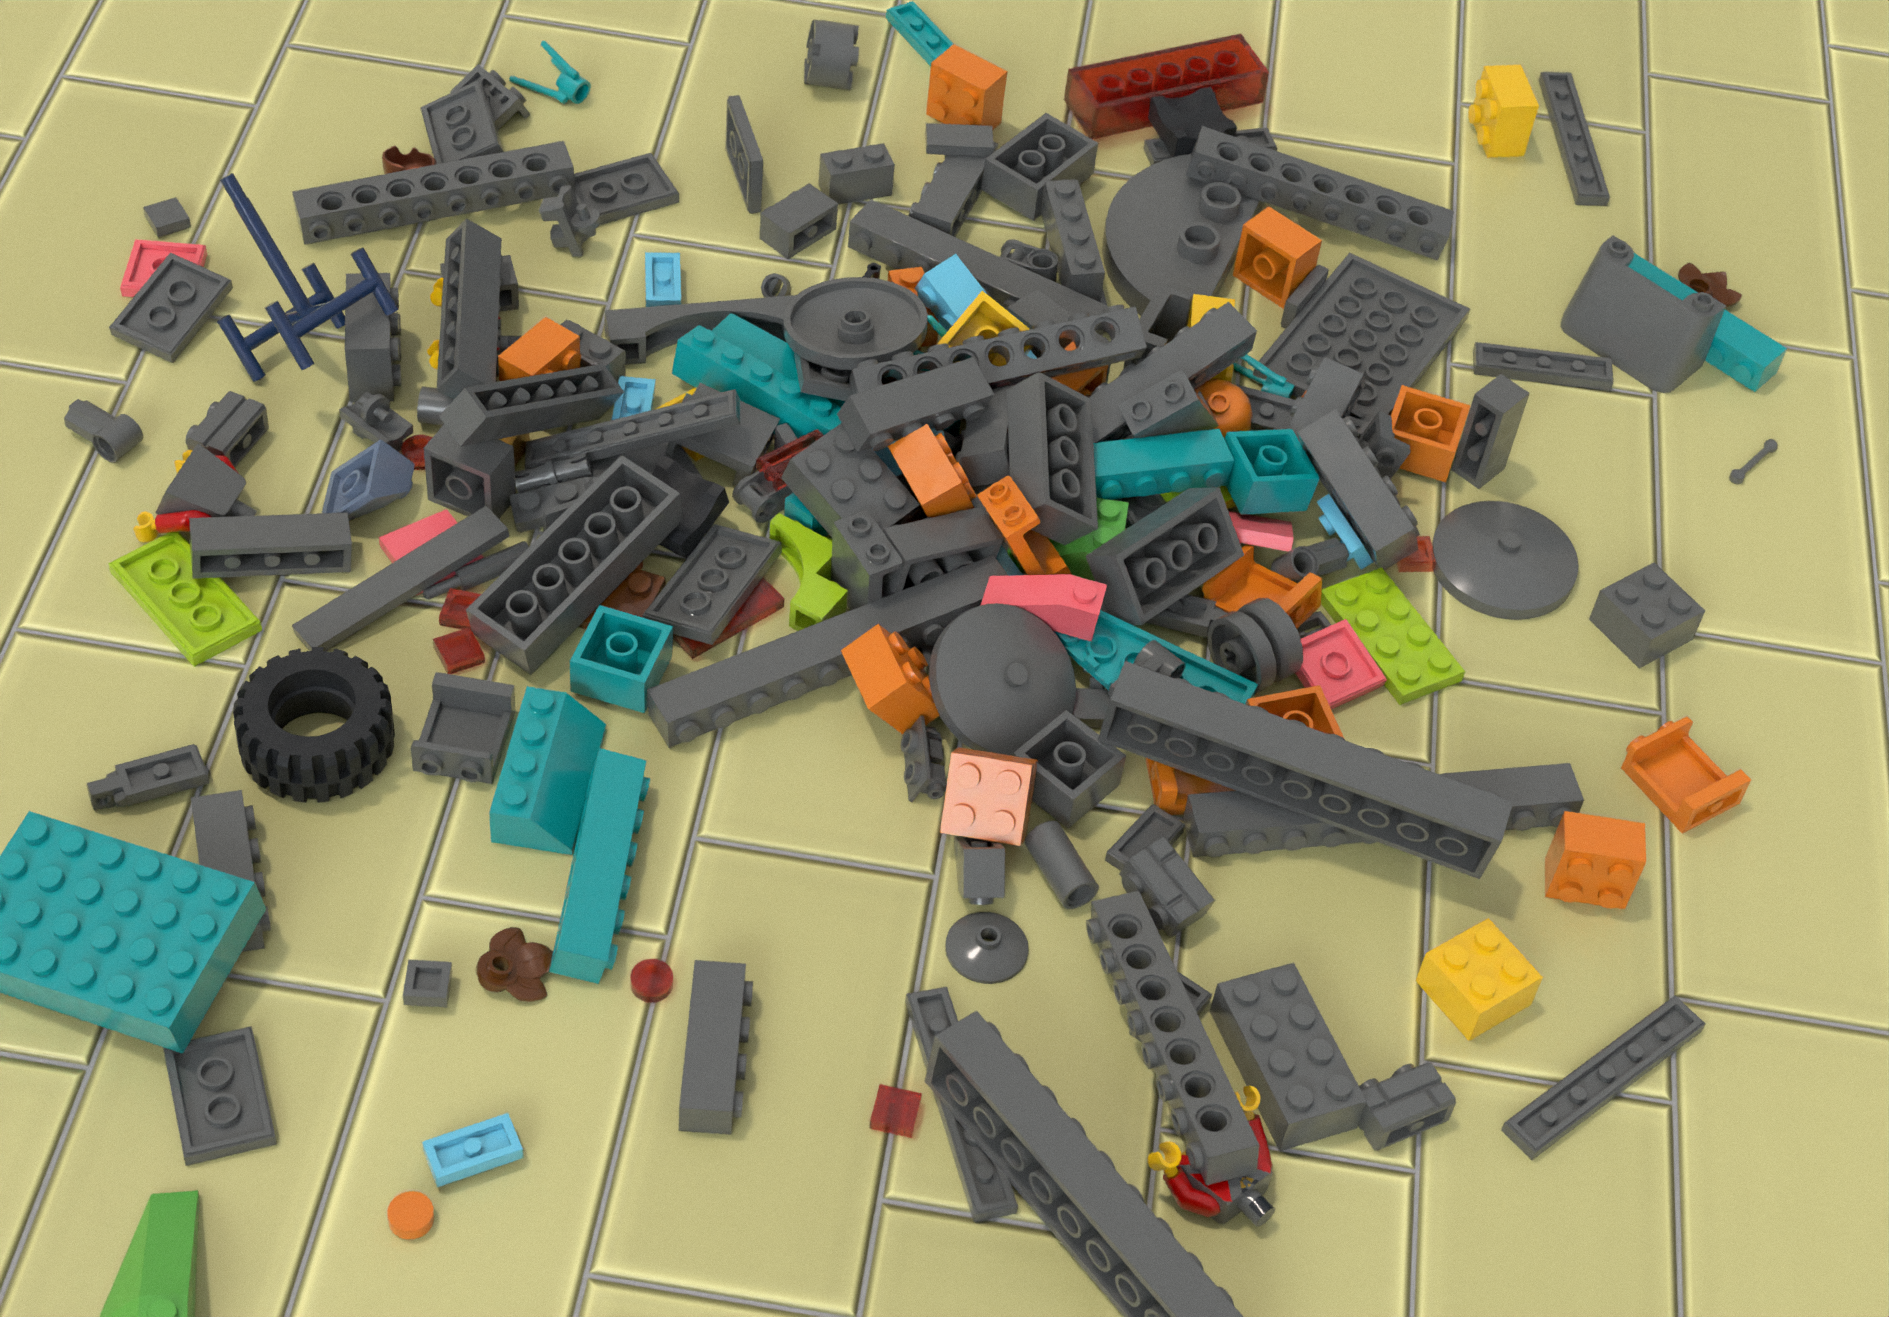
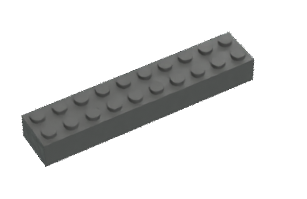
M1127 661L1124 662L1110 698L1098 740L1477 879L1482 877L1502 842L1513 801L1501 797L1494 791L1475 788L1462 783L1455 777L1442 776L1423 769L1416 763L1404 762L1384 755L1378 749L1359 746L1346 741L1339 735L1323 733L1307 727L1300 721L1287 720L1268 713L1264 708L1240 703L1230 699L1223 693L1210 692L1193 686L1184 679L1171 678L1153 671L1148 666L1135 665Z
M976 1010L935 1035L924 1082L973 1137L991 1161L1007 1176L1013 1187L1124 1317H1243L1235 1308L1229 1293L1224 1288L1216 1286L1208 1277L1200 1260L1181 1246L1175 1239L1168 1223L1154 1215L1144 1203L1140 1191L1134 1185L1127 1184L1115 1170L1111 1158L1104 1151H1099L1087 1138L1080 1122L1067 1115L1058 1104L1053 1091L1049 1087L1040 1084L1030 1072L1025 1059L1021 1055L1013 1053L1002 1040L999 1030L993 1023L986 1022Z

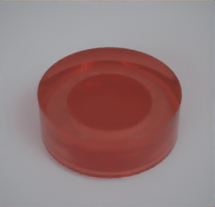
M420 434L411 436L403 442L401 447L402 455L415 464L414 470H425L424 447L433 437Z
M658 959L640 961L631 971L630 987L632 993L644 1002L654 1003L664 1000L669 996L673 988L672 969L667 963Z

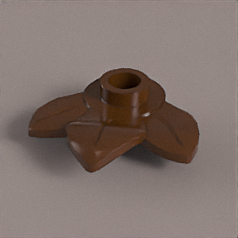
M1692 263L1685 264L1679 270L1678 278L1680 282L1698 293L1703 292L1711 295L1726 305V307L1737 304L1742 297L1741 293L1726 289L1727 274L1724 271L1701 273Z
M510 927L503 929L491 938L489 951L484 953L477 962L476 974L478 981L488 991L502 992L506 990L517 1000L532 1002L544 999L547 996V991L539 978L549 972L553 951L540 943H526L520 928Z

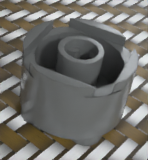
M821 19L812 20L806 44L808 54L807 59L804 60V83L851 90L853 71H850V67L857 66L859 47L853 46V44L856 45L858 39V25Z

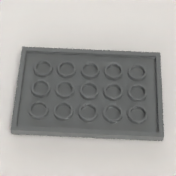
M1349 252L1259 362L1276 374L1287 378V382L1294 384L1295 387L1292 395L1298 397L1302 396L1309 388L1306 382L1312 368L1315 365L1320 367L1324 357L1332 359L1364 374L1365 387L1350 414L1351 417L1357 419L1363 416L1375 417L1378 411L1391 416L1401 385L1410 388L1415 387L1467 320L1470 308ZM1254 368L1253 375L1266 380L1267 377Z

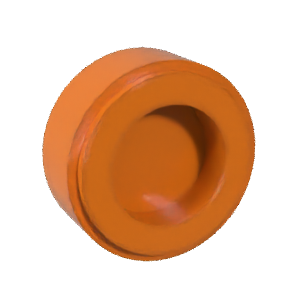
M416 1191L403 1192L393 1198L387 1209L388 1224L391 1231L396 1236L408 1240L420 1238L428 1233L434 1223V1210L431 1200L423 1193Z

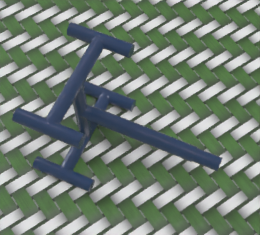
M231 173L220 179L234 203L235 209L293 308L284 312L278 300L267 305L265 310L272 321L245 338L230 314L217 321L253 382L263 378L266 374L252 350L279 333L300 369L304 370L312 366L314 361L300 338L331 319L336 329L345 325L343 310L373 293L386 316L399 310L364 247L350 254L364 280L334 298L314 262L303 267L301 270L315 294L307 298L235 175Z

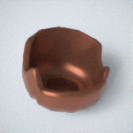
M392 146L385 150L382 155L384 174L436 165V160L430 154L419 152L416 147H413L408 154H402L397 146Z

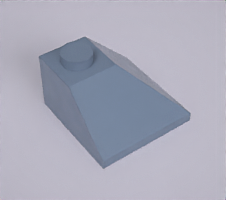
M380 439L331 472L322 513L347 512L348 520L350 521L381 509L396 499L404 498L410 492L413 485L412 475L415 464Z

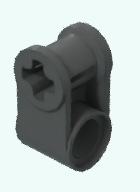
M1014 239L1007 240L1002 245L999 257L1056 282L1058 257L1054 252Z
M781 457L774 460L756 473L744 477L735 486L732 493L733 500L739 505L744 504L752 512V517L756 522L765 523L783 511L785 508V498L793 493L781 479L791 459L790 457Z

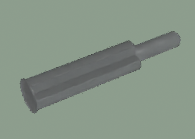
M522 541L455 570L456 574L454 577L423 590V596L429 600L458 587L465 591L496 578L529 545Z

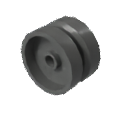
M1258 598L1245 604L1237 611H1231L1217 618L1210 624L1207 636L1208 648L1213 663L1258 684L1255 694L1268 688L1274 682H1280L1292 676L1301 668L1303 646L1298 630L1282 607L1269 598Z

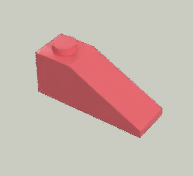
M1070 574L990 576L981 605L998 603L1016 606L1034 614L1055 632L1092 642L1107 585Z

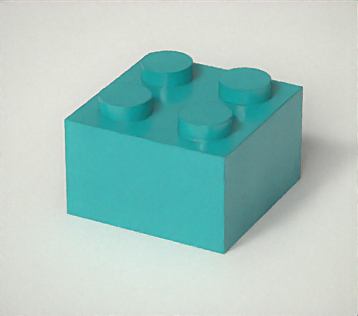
M1293 429L1226 433L1224 440L1234 459L1226 487L1241 515L1307 511L1320 478Z
M599 605L570 659V692L645 713L648 707L647 689L659 685L672 659L673 626Z

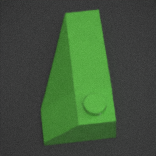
M198 1191L151 1194L99 1317H195L199 1214Z

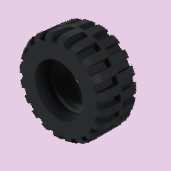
M312 647V651L301 652L299 648L289 651L288 656L281 658L277 655L266 662L267 666L265 668L259 666L249 675V681H245L241 685L237 693L238 699L234 702L233 707L239 755L241 756L244 769L252 775L253 781L264 789L270 787V793L282 798L290 795L293 801L304 803L307 802V799H317L318 803L330 801L329 797L336 795L344 798L353 794V789L357 786L362 789L372 782V774L379 775L387 765V759L392 755L394 749L395 731L391 694L388 685L383 682L381 674L373 667L368 668V662L356 655L350 658L346 651L335 648L333 652L325 651L324 647ZM312 713H329L348 720L338 729L319 736H299L283 730L294 719Z

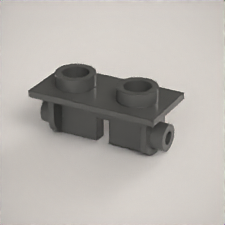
M921 715L913 726L904 732L901 739V751L904 752L905 759L904 782L907 784L910 802H913L920 792L928 794V797L931 799H939L944 795L947 786L944 766L939 765L943 761L941 734L934 727H925V718Z

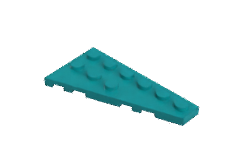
M1102 610L1099 613L1092 642L1053 631L1062 642L1068 655L1107 690L1119 678L1124 662L1134 663L1137 655L1145 645L1152 640H1156L1186 664L1180 678L1188 681L1191 685L1210 692L1223 693L1230 699L1246 704L1247 699L1253 698L1256 693L1258 684Z

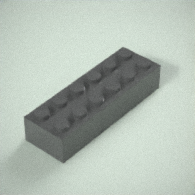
M621 455L466 609L473 635L532 675L684 519L680 493Z

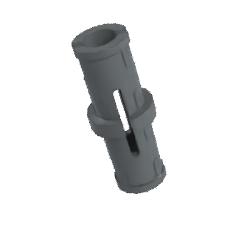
M583 453L555 462L554 459L546 460L544 465L516 471L515 485L518 493L578 478L591 477L593 474L588 455Z

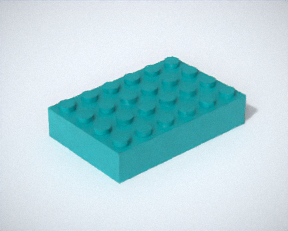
M29 811L0 855V993L183 1054L265 913L266 906L253 881Z

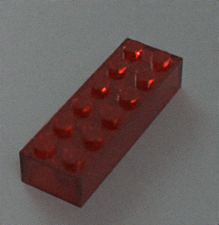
M1240 33L1070 68L1067 73L1064 101L1088 137L1096 139L1152 127L1153 125L1148 119L1151 97L1179 98L1190 95L1200 88L1211 87L1222 111L1263 103L1270 72Z

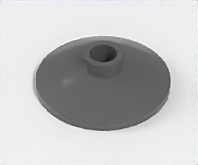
M977 912L962 917L952 925L946 937L945 951L951 966L963 977L978 983L995 984L1013 978L1022 970L1028 957V941L1022 929L1011 919L997 913ZM983 939H991L993 941L988 942Z

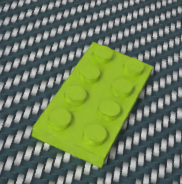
M1382 567L1322 589L1321 605L1335 623L1347 619L1386 677L1387 681L1384 686L1399 705L1463 680L1465 670Z

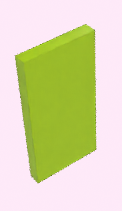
M180 532L167 533L108 563L110 573L194 667L262 631L261 621L221 577L193 579L190 543Z

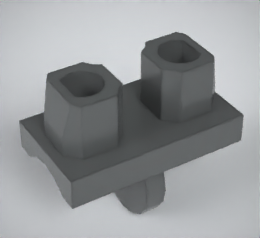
M561 186L558 197L544 198L539 208L543 221H558L559 223L554 224L550 231V239L554 248L569 247L572 257L582 256V244L589 237L596 235L595 229L601 224L602 218L599 211L594 208H587L585 204H578L571 186Z
M367 391L362 394L356 403L351 406H344L339 410L340 418L353 427V433L361 439H370L374 443L381 439L398 452L403 449V440L414 433L413 425L390 408L389 399L382 394L372 395Z

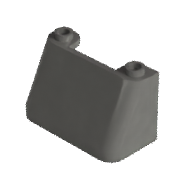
M1612 235L1600 246L1563 313L1560 327L1566 335L1600 357L1611 358L1614 366L1648 388L1661 393L1671 392L1703 366L1726 305L1703 292L1693 293L1683 300L1677 298L1628 267L1634 258V251L1625 241Z

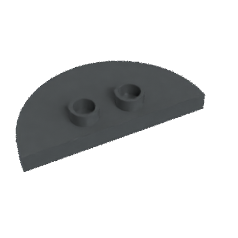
M1191 154L1165 159L1138 172L1119 189L1108 209L1102 241L1104 266L1116 291L1130 307L1136 306L1137 313L1142 316L1159 285L1180 291L1192 297L1193 294L1217 297L1236 260L1243 224L1260 213L1265 203L1240 194L1238 189L1230 184L1223 182L1206 183L1185 176Z

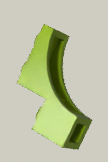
M778 513L770 521L769 539L781 542L782 553L780 555L790 563L800 581V587L790 601L789 627L799 631L845 613L848 590L841 587L838 583L831 581L832 539L824 537L803 526L800 522Z

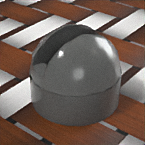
M769 274L761 284L763 296L775 297L782 282L783 286L778 296H790L792 290L790 281L783 275Z

